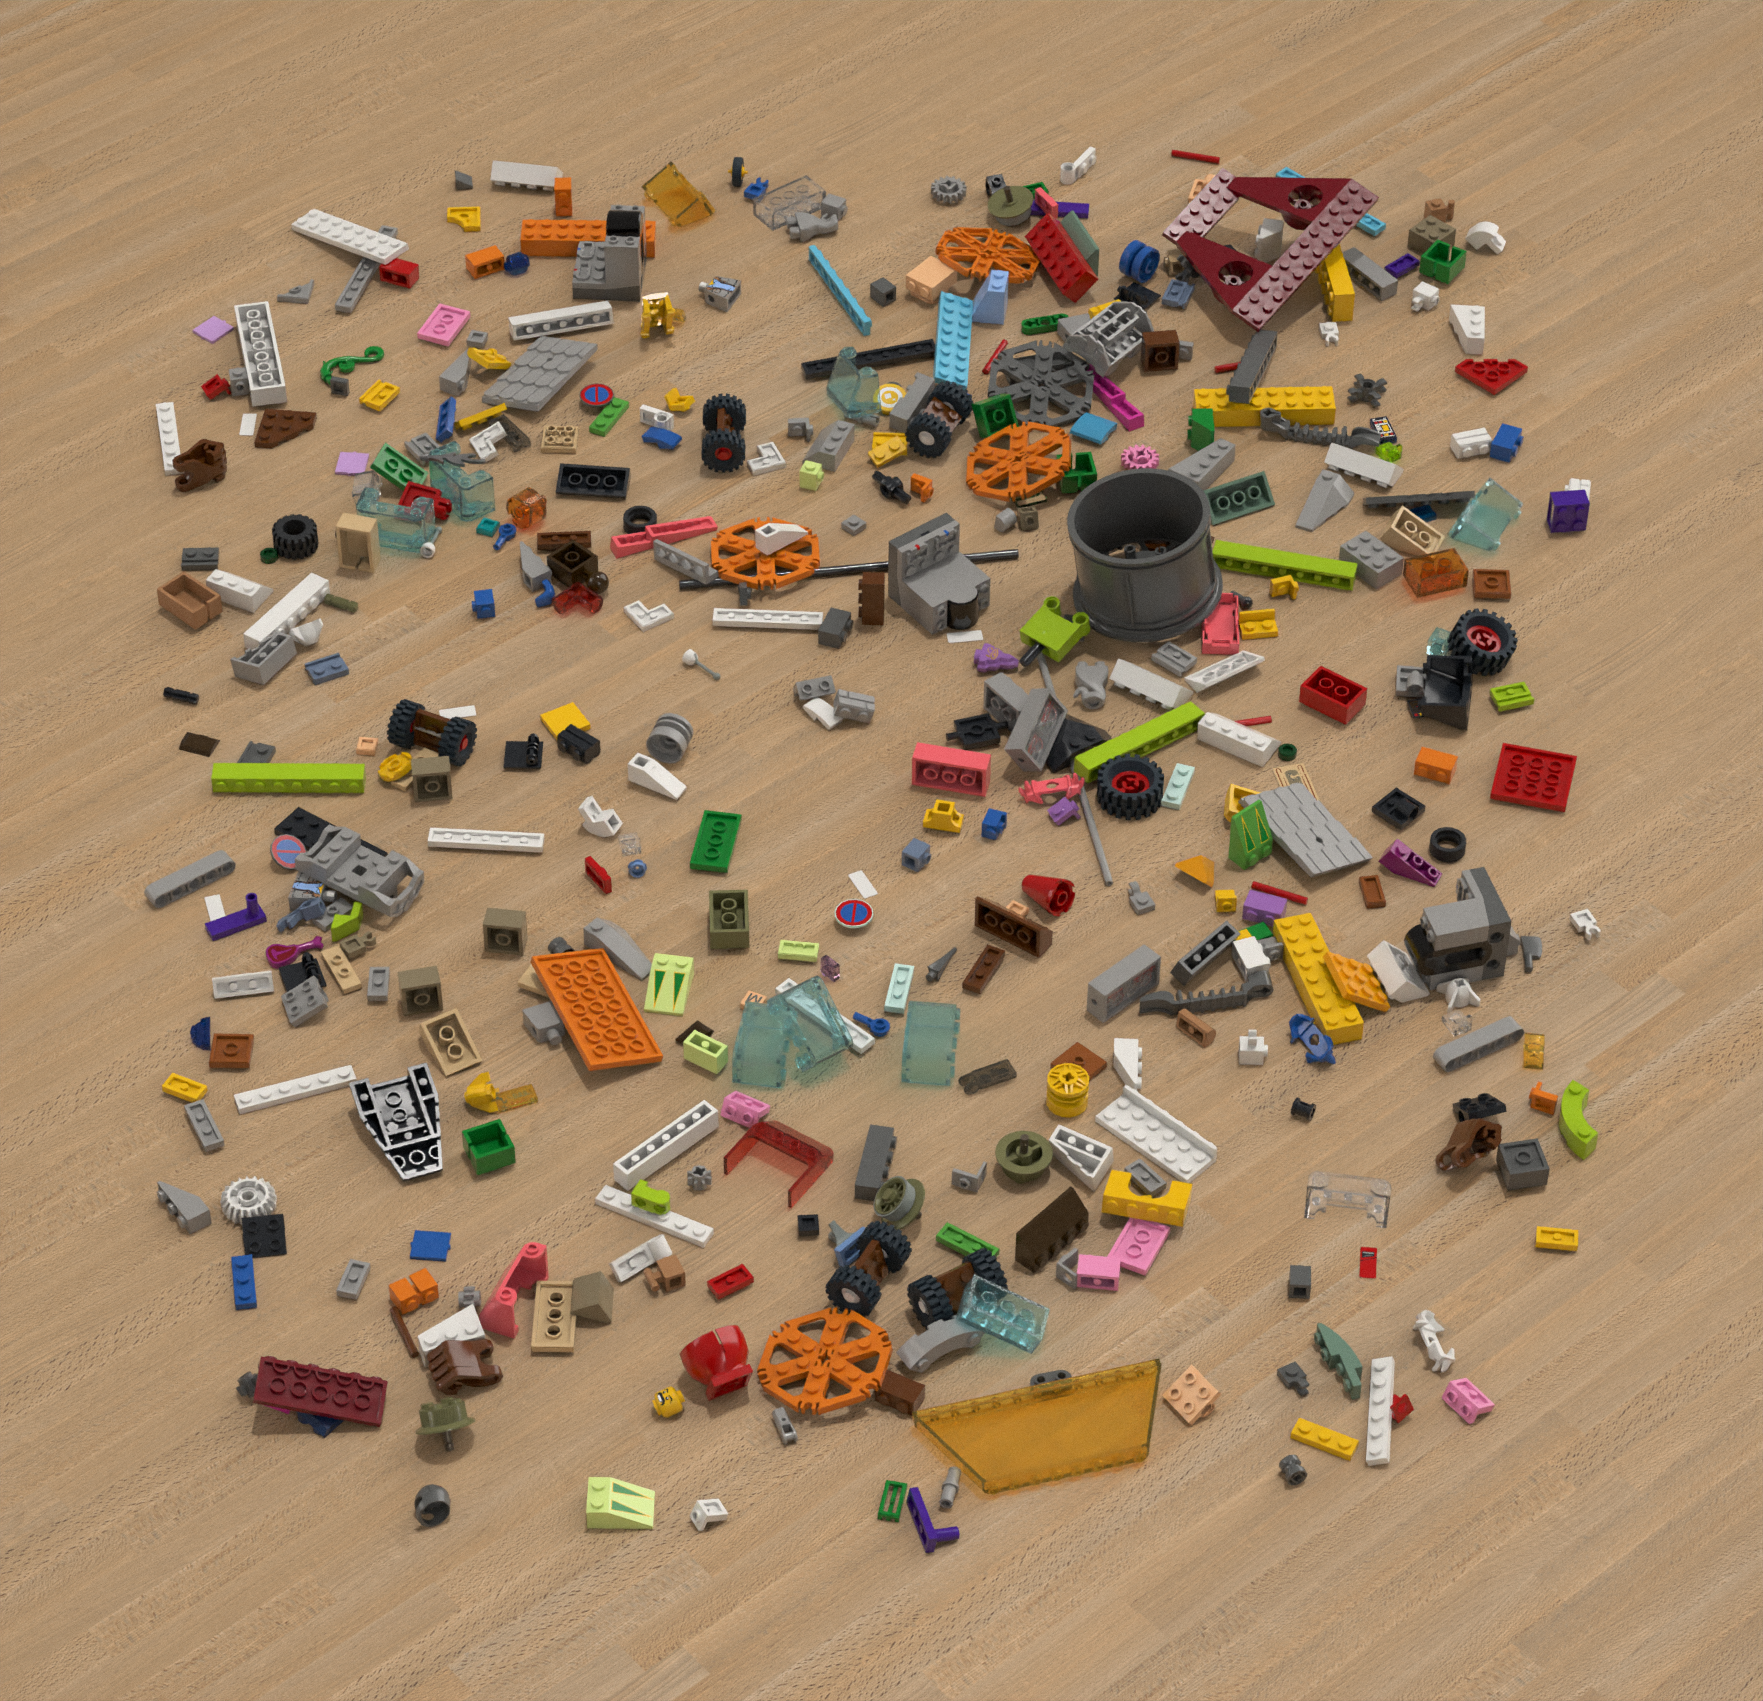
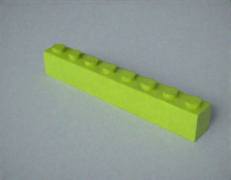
M1216 540L1213 548V558L1220 569L1273 578L1291 575L1293 580L1297 582L1353 591L1358 563Z
M1190 701L1089 751L1079 754L1074 759L1073 771L1080 778L1083 777L1088 784L1098 779V771L1101 770L1103 763L1107 765V760L1110 758L1114 761L1115 756L1120 755L1121 758H1124L1125 754H1130V757H1135V754H1137L1141 758L1197 731L1198 723L1205 713Z
M213 763L211 781L213 792L364 793L366 771L365 764Z

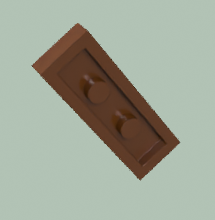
M591 531L537 533L538 550L559 549L571 540H575L585 548H592Z
M987 944L962 982V988L981 994L1005 957V950Z

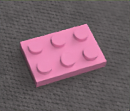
M439 304L418 331V339L449 346L471 317L470 311Z
M1129 1218L1107 1257L1121 1258L1120 1267L1146 1276L1170 1233V1227L1157 1222Z

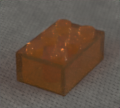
M1455 548L1404 559L1403 576L1417 598L1467 587L1469 570Z

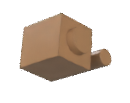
M1441 198L1425 201L1424 218L1431 215L1444 223L1446 215L1447 219H1453L1455 201L1449 200L1447 206Z
M676 1254L657 1260V1272L653 1273L650 1268L643 1270L654 1292L660 1289L659 1283H662L666 1292L686 1286L685 1271Z

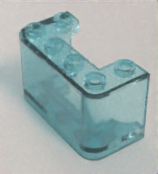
M454 440L429 453L430 455H443L456 452V455H459L461 447ZM430 460L431 487L440 489L442 491L441 497L451 500L452 511L461 520L466 522L473 521L495 511L493 477L489 473L479 470L468 475L459 466L452 465L444 460V464Z
M365 487L356 504V513L359 516L377 519L380 547L420 553L422 545L430 542L435 534L433 499L419 497L413 501L411 507L378 502L380 498L379 491Z
M818 975L766 1001L770 1014L776 1017L782 1016L784 1026L790 1030L793 1036L792 1041L800 1050L796 1053L795 1064L801 1069L802 1073L853 1047V1039L823 980Z
M746 1001L732 1055L733 1083L773 1088L781 1087L782 1080L785 1081L787 1069H784L787 1059L785 1052L789 1053V1040H792L797 1035L798 1026L794 1025L797 1021V1012L794 1011V1007Z
M909 1001L902 1052V1082L950 1086V1079L955 1077V1066H952V1064H955L956 1052L952 1051L957 1049V1037L955 1035L960 1033V1022H957V1020H960L961 1008H957V1004Z

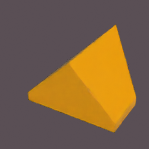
M1199 855L1175 864V867L1212 887L1214 885V862L1208 858Z

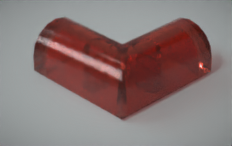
M576 582L553 597L552 605L559 614H564L577 604L590 613L595 614L602 608L603 598L580 582Z

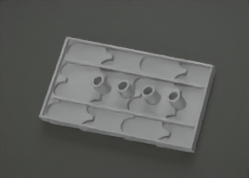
M541 336L527 348V351L514 362L512 367L497 379L494 385L484 392L482 403L492 405L505 403L506 407L539 411L598 350L597 344Z
M1293 783L1271 791L1248 795L1238 801L1244 809L1257 800L1262 801L1272 838L1310 877L1364 863L1373 858L1357 838H1353L1341 822L1337 821L1319 800H1316L1301 783Z

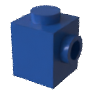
M492 589L474 591V601H471L472 611L476 612L477 619L495 617Z

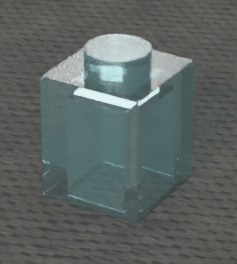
M1436 627L1428 639L1426 654L1446 656L1448 653L1447 646L1449 645L1447 640L1451 632Z

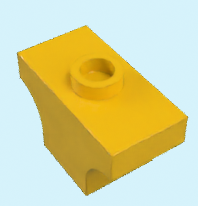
M936 799L934 808L926 810L923 827L960 833L964 814L956 811L955 802Z

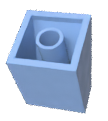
M991 270L974 298L972 322L1004 325L1008 305L1009 271Z

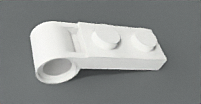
M1089 147L1074 163H1063L1060 170V181L1063 184H1072L1086 173L1089 167L1096 162V148Z
M661 1234L609 1263L617 1281L622 1282L657 1260L670 1256L672 1251L664 1235Z

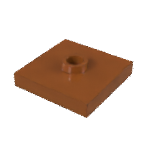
M1473 569L1474 598L1511 599L1509 570Z
M214 1033L209 1068H250L254 1034Z
M1076 1042L1052 1061L1050 1068L1064 1063L1081 1066L1087 1071L1090 1081L1107 1067V1062L1079 1042Z

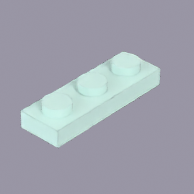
M1176 764L1162 798L1161 806L1180 810L1195 773V767Z
M895 963L884 1011L904 1014L914 974V966Z

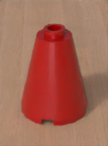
M1033 874L1027 875L1022 880L1023 892L1053 916H1061L1060 914L1062 912L1066 913L1073 904L1075 892H1073L1072 886H1075L1070 880Z

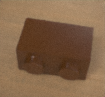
M886 1370L882 1386L878 1385L879 1390L875 1391V1401L911 1416L915 1415L925 1399L924 1384L890 1370Z

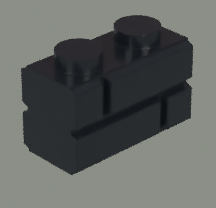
M572 724L557 736L559 750L563 753L567 752L575 760H580L585 764H588L601 752L600 740Z

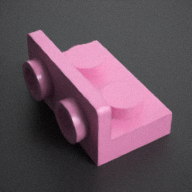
M734 1091L724 1097L721 1116L755 1130L757 1129L759 1118L769 1113L770 1105Z
M1467 1378L1450 1381L1442 1395V1399L1468 1424L1474 1423L1478 1414L1491 1412L1495 1406Z

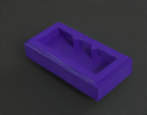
M1407 253L1386 265L1384 270L1397 279L1420 266V261Z

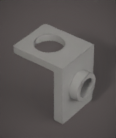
M983 1162L977 1175L954 1168L952 1170V1185L978 1192L987 1175V1162Z
M1076 1248L1067 1255H1063L1056 1264V1277L1073 1289L1077 1288V1274L1070 1269L1078 1263V1249ZM1065 1273L1069 1274L1072 1281L1065 1276Z

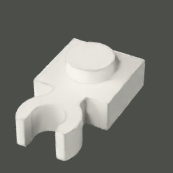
M1336 322L1319 323V332L1321 338L1325 339V345L1329 346V342H1334L1335 346H1338L1339 331Z
M1588 909L1570 914V921L1578 932H1585L1587 940H1591V933L1595 934L1597 938L1600 937L1601 931L1596 926L1597 921Z

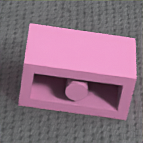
M1079 1254L1077 1287L1118 1291L1121 1258Z

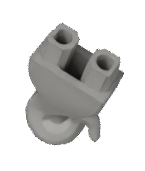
M795 212V217L786 218V226L789 229L791 239L799 238L800 242H805L814 235L837 231L838 220L836 214L828 218V213H825L819 219L809 213Z
M1097 661L1095 666H1088L1086 662H1078L1075 668V684L1079 688L1076 689L1073 698H1077L1081 694L1083 705L1089 709H1098L1105 703L1106 692L1104 687L1108 683V666L1105 665L1104 661Z

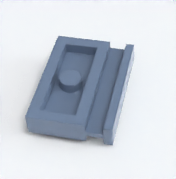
M1171 279L1162 297L1161 304L1171 307L1182 306V309H1185L1195 290V284L1188 285V282Z
M339 653L304 664L305 670H307L314 685L349 674V669Z

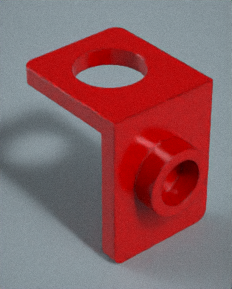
M1396 1394L1393 1395V1404L1390 1406L1392 1419L1400 1423L1414 1408L1408 1395L1404 1394L1401 1397Z

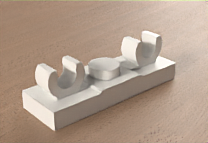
M272 971L212 978L214 999L274 991Z

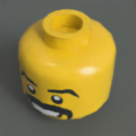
M672 1386L656 1392L654 1395L655 1399L652 1400L658 1415H662L665 1418L681 1412L683 1409L682 1403L685 1402L681 1391H676Z

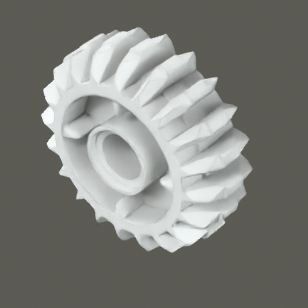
M246 1176L243 1180L238 1178L237 1182L231 1181L230 1186H225L220 1203L222 1212L226 1215L228 1221L232 1220L234 1224L240 1222L242 1225V1218L272 1215L273 1211L276 1210L277 1196L275 1189L271 1187L269 1182H265L263 1178L257 1180L256 1176L252 1179Z

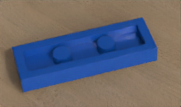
M452 396L442 403L439 408L436 440L440 443L446 438L449 439L453 434L456 399Z
M252 1254L231 1257L236 1310L257 1308Z

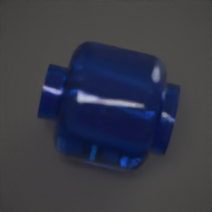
M522 252L507 255L504 262L505 271L510 272L513 276L527 272L530 266L528 256Z

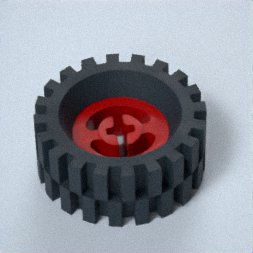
M1479 608L1474 609L1473 612L1468 610L1460 616L1447 640L1449 645L1447 647L1448 651H1452L1451 656H1472L1473 674L1477 675L1478 672H1481V676H1487L1489 672L1490 676H1492L1496 672L1500 673L1505 668L1517 648L1518 639L1515 638V630H1510L1512 625L1504 622V617H1496V612L1489 614L1487 609H1483L1480 612Z
M1125 754L1124 758L1118 755L1115 756L1114 761L1111 758L1108 759L1107 765L1103 763L1101 770L1098 771V804H1101L1103 811L1107 809V814L1112 815L1115 813L1118 819L1124 816L1126 820H1131V817L1140 820L1142 815L1145 818L1149 817L1150 811L1156 813L1157 807H1161L1163 798L1164 773L1162 774L1161 767H1157L1155 761L1150 763V758L1148 757L1140 759V755L1135 754V757Z

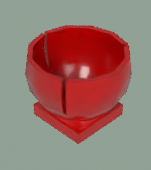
M728 1325L715 1329L721 1344H719L712 1330L696 1338L679 1353L683 1366L690 1377L707 1386L705 1394L708 1401L747 1386L752 1376L753 1370L750 1364L746 1365L749 1354L745 1336L738 1325Z

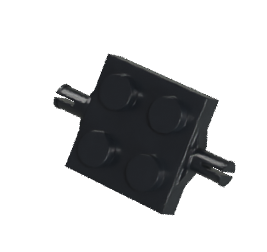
M989 713L954 720L956 732L946 733V740L958 739L962 743L964 750L1001 743L998 730L1008 729V722L996 723Z

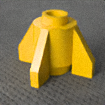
M488 1071L480 1073L467 1087L464 1097L466 1102L472 1107L491 1113L498 1111L496 1101H491L496 1098V1092H499V1088H494L492 1083H487L491 1081Z

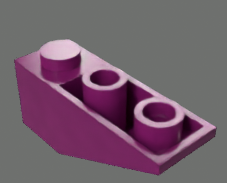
M1396 839L1384 851L1378 861L1394 874L1432 887L1436 886L1442 875L1439 870L1399 839Z

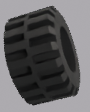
M291 514L290 516L286 515L282 519H278L273 524L274 549L278 551L279 556L285 557V559L291 558L292 560L304 559V557L311 556V553H314L318 548L317 525L312 518L309 519L308 516H302V514Z

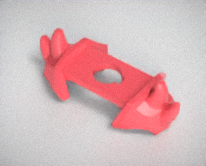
M1073 773V778H1070V775H1065L1063 778L1038 782L1037 780H1032L1030 785L1026 780L1024 782L1025 790L1021 787L1018 790L1026 803L1032 801L1043 804V800L1040 797L1042 794L1065 791L1067 792L1065 795L1067 799L1076 794L1080 795L1085 779L1082 777L1078 781V775ZM1049 784L1057 785L1055 788H1047Z

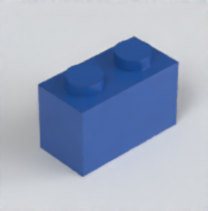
M1502 423L1491 443L1490 457L1510 463L1512 457L1517 455L1518 446H1522L1524 436H1521L1522 428Z

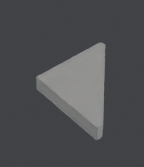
M311 279L306 285L296 286L286 294H278L277 301L308 304L315 285L314 280Z

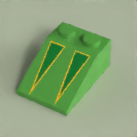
M1257 800L1231 817L1228 858L1245 870L1255 865L1262 858L1269 856L1272 852L1273 838L1261 800Z

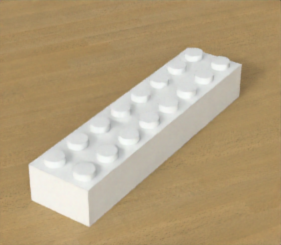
M268 301L235 305L236 324L244 365L247 371L252 406L287 402L285 381Z

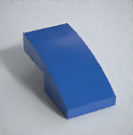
M650 427L641 436L643 442L657 443L659 449H674L682 440L680 435L658 427Z

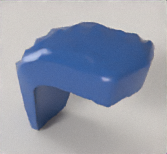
M548 579L542 581L545 592L535 599L537 607L546 606L555 601V590Z

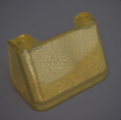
M672 161L641 186L645 191L643 194L649 202L652 200L670 218L668 221L673 227H683L707 218L716 212L707 197L701 191L699 192L678 171Z

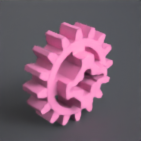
M1136 444L1135 448L1129 446L1128 450L1124 449V452L1121 454V466L1129 470L1140 468L1157 469V466H1159V454H1156L1155 449L1151 450L1150 446L1146 448L1143 444L1141 447H1138Z

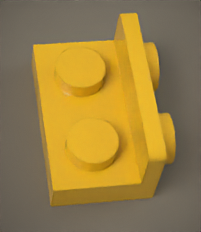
M1275 609L1239 612L1238 628L1242 640L1278 637Z

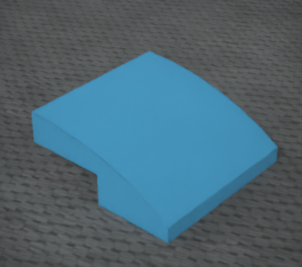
M1086 412L1072 426L1070 434L1102 444L1108 440L1109 433L1116 430L1117 423Z

